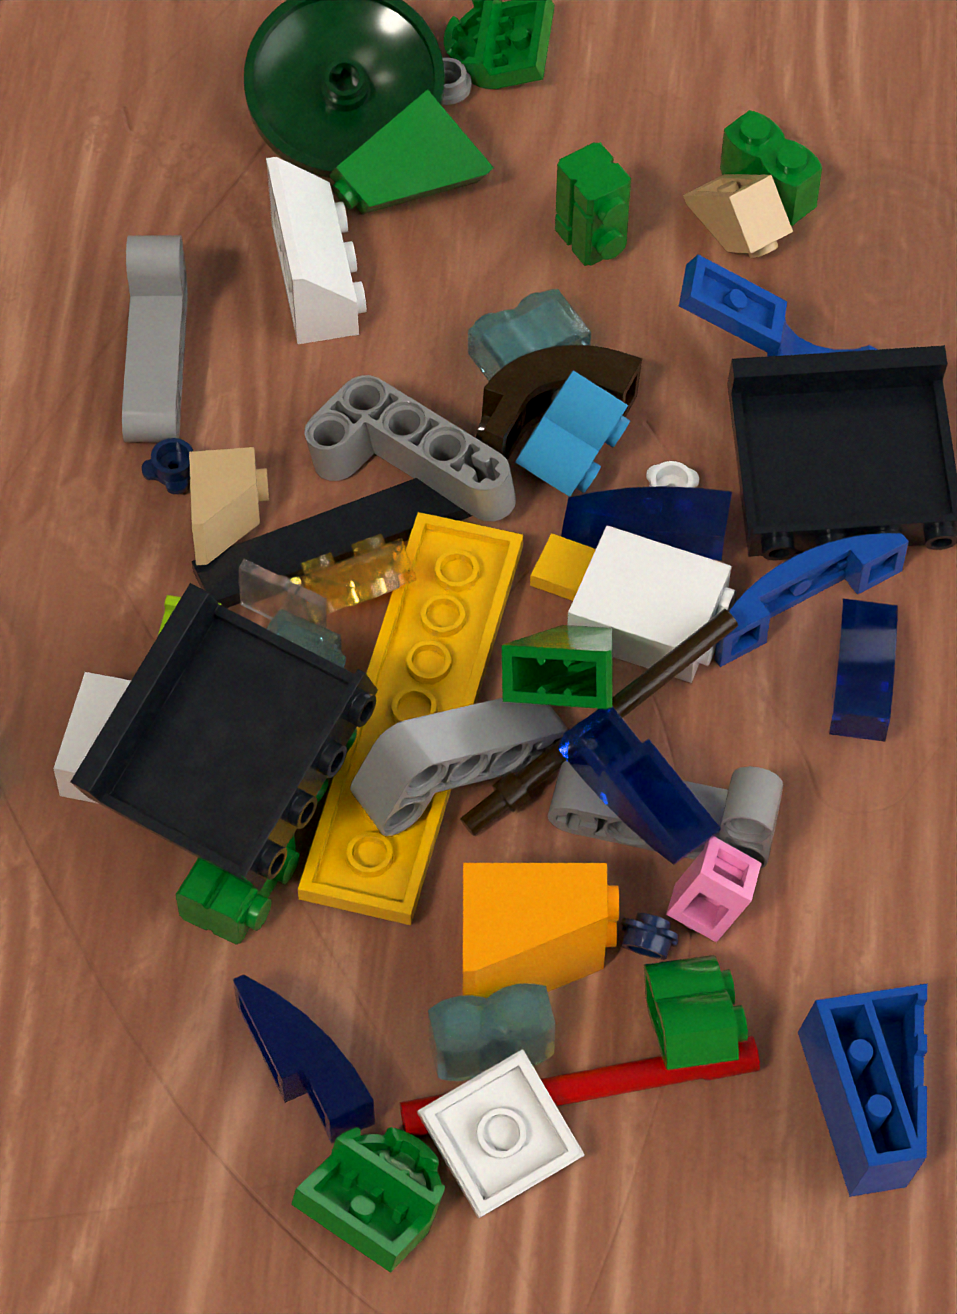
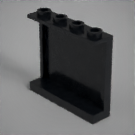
M945 345L736 358L731 360L727 387L748 557L763 556L767 560H784L792 557L794 554L803 553L809 549L836 540L880 533H900L909 541L908 546L925 545L928 549L932 550L947 549L957 544V471L943 378L948 365Z
M190 583L70 782L91 800L261 891L266 880L275 878L282 869L287 858L286 846L296 829L306 826L312 818L317 806L316 795L327 777L331 778L336 775L343 765L347 754L346 744L356 727L364 726L370 719L376 706L375 694L378 689L367 674L360 669H357L354 674L219 605L209 592Z

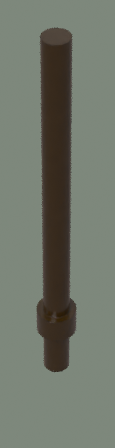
M723 609L613 696L612 708L597 709L514 775L511 771L492 785L494 792L460 818L463 825L475 836L508 809L515 812L531 799L529 792L556 772L563 762L575 757L736 629L738 623L728 610Z

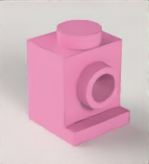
M711 835L706 840L702 852L675 883L666 915L717 943L752 901L761 862Z

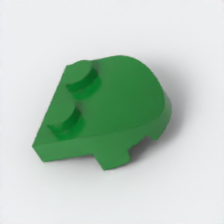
M472 0L474 7L460 20L453 16L448 22L443 39L445 50L450 58L459 60L465 66L466 72L471 76V83L485 89H499L543 80L555 7L552 0H510L502 2V0Z
M356 1127L336 1138L331 1155L296 1188L291 1205L391 1273L428 1234L444 1193L445 1185H442L437 1171L439 1165L438 1157L419 1138L393 1127H389L384 1135H361L360 1128Z

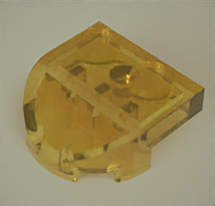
M380 533L351 544L354 551L352 556L335 562L330 552L300 563L304 574L290 578L297 599L307 598L314 618H318L341 608L353 606L396 590L402 585L416 581L417 577L402 538L385 543L383 535Z

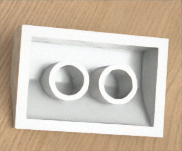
M278 157L266 158L271 222L297 344L359 335L358 314L367 312L366 299L362 281L352 282L351 273L357 272L353 242H343L341 234L348 232L344 202L334 203L330 182Z

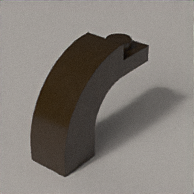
M590 345L553 346L518 357L501 368L484 387L482 417L476 438L501 453L508 460L522 435L530 427L540 422L573 370L627 404L628 406L623 413V416L626 417L638 394L642 358L617 350Z

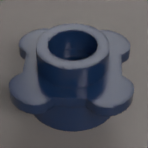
M168 438L157 443L151 452V459L144 461L142 464L144 478L159 481L166 486L167 491L171 494L185 492L188 489L187 482L190 480L189 452L193 451L190 444L178 438ZM172 465H178V468L176 469H170L169 467Z
M637 913L635 920L629 918L622 919V931L625 932L622 947L632 952L665 960L667 959L670 946L677 947L679 935L670 931L671 923L661 917L647 913Z

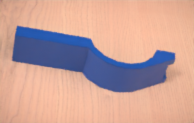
M699 254L686 264L679 307L767 352V356L878 350L870 345L857 349L836 350L814 345L798 337L787 325L785 319L786 300Z

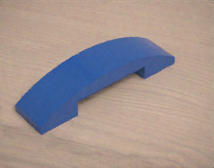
M880 533L848 537L809 549L778 565L748 588L730 609L729 612L737 621L738 627L716 644L715 661L722 667L767 643L770 618L844 579L858 595L902 572L909 541L900 533Z

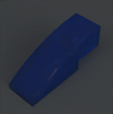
M656 486L597 491L569 497L561 537L596 549L606 526H610L699 556L722 561L732 492L694 487Z
M843 598L832 691L830 735L886 741L891 718L898 605Z
M613 706L609 709H598L563 734L558 750L579 776L633 832L673 865L721 831L719 825L651 740L647 739L642 743Z
M246 975L234 978L236 1004L284 1102L286 1103L307 1093L331 1144L335 1142L338 1136L350 1129L359 1127L360 1130L374 1125V1100L356 1069L333 1040L305 1013L275 991Z

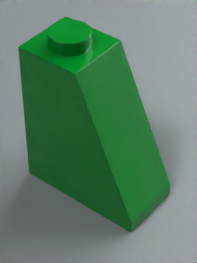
M427 89L340 163L329 176L335 182L331 188L341 202L343 201L348 209L351 210L356 207L361 214H366L477 183L494 167Z
M560 625L502 645L503 702L597 709L612 708V628Z

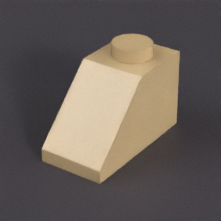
M724 174L683 195L687 206L727 252L748 253L750 258L763 256L778 247L776 240L793 232L772 175Z
M254 447L189 452L191 519L196 565L209 564L260 524L259 501H269L267 468L256 469Z

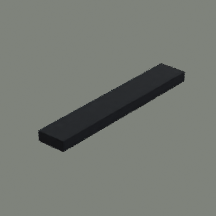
M414 478L231 546L207 565H196V560L191 561L192 569L201 589L209 592L217 603H221V606L229 608L409 540L418 512L458 521L469 518L472 515L418 478Z

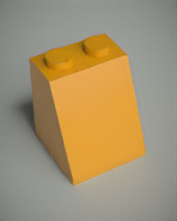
M463 863V1022H477L604 969L605 947H616L617 921H619V886L607 885V863Z

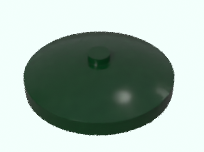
M286 0L270 13L256 31L250 43L244 65V90L248 111L253 124L265 143L286 162L311 174L331 178L329 175L340 163L427 89L441 106L444 98V63L438 42L425 20L403 0Z

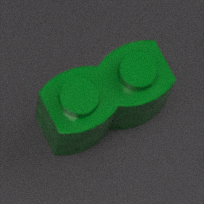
M751 110L724 128L720 163L722 175H772L791 226L817 207L822 166L818 158L808 148L795 141L785 139L782 130L775 122L765 115Z
M714 955L644 964L646 1004L652 1027L657 1035L665 1068L671 1070L739 1060L738 1042L748 1040V1030L743 1006H733L735 1005V989L731 971H721Z

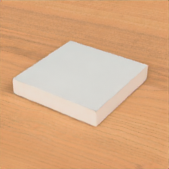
M523 1049L417 1111L478 1219L585 1156Z

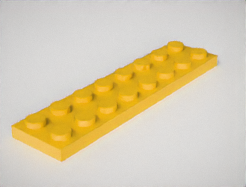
M421 512L417 513L366 673L378 689L375 694L376 706L367 723L362 727H356V739L347 752L340 770L333 777L298 886L299 900L406 925L412 924L451 789L435 793L423 814L409 828L393 836H384L354 797L350 786L376 740L391 726L404 720L477 704L522 552L523 534Z

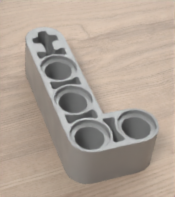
M128 235L126 269L130 303L122 402L123 440L125 443H159L168 438L179 439L188 299L183 240L181 235Z
M361 375L348 381L310 418L305 426L304 435L315 471L321 478L326 480L339 481L350 477L373 454H376L412 478H418L452 503L480 520L497 521L503 519L515 507L516 494L508 460L501 453L372 375Z
M502 698L404 720L391 726L379 736L355 775L350 790L381 834L393 836L406 830L419 819L435 793L504 776L510 771L512 773L519 772L570 730L550 705L503 702Z
M571 759L563 762L559 769L547 816L549 822L565 832L694 860L704 849L706 840L713 835L761 862L760 869L767 865L783 791V781L775 773L760 767H740L734 770L729 789L726 790L594 761Z

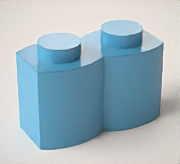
M573 370L516 458L515 463L569 497L575 489L585 493L601 468L599 464L593 461L604 443L613 448L631 421L623 416L628 405Z

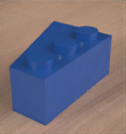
M928 983L815 1000L798 1031L849 1197L906 1188L927 1158V1086H924V1056L927 1053V1034H924V1005L927 1002Z

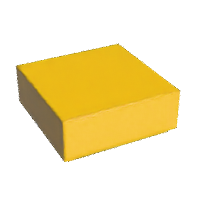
M551 533L530 575V586L573 601L596 549Z

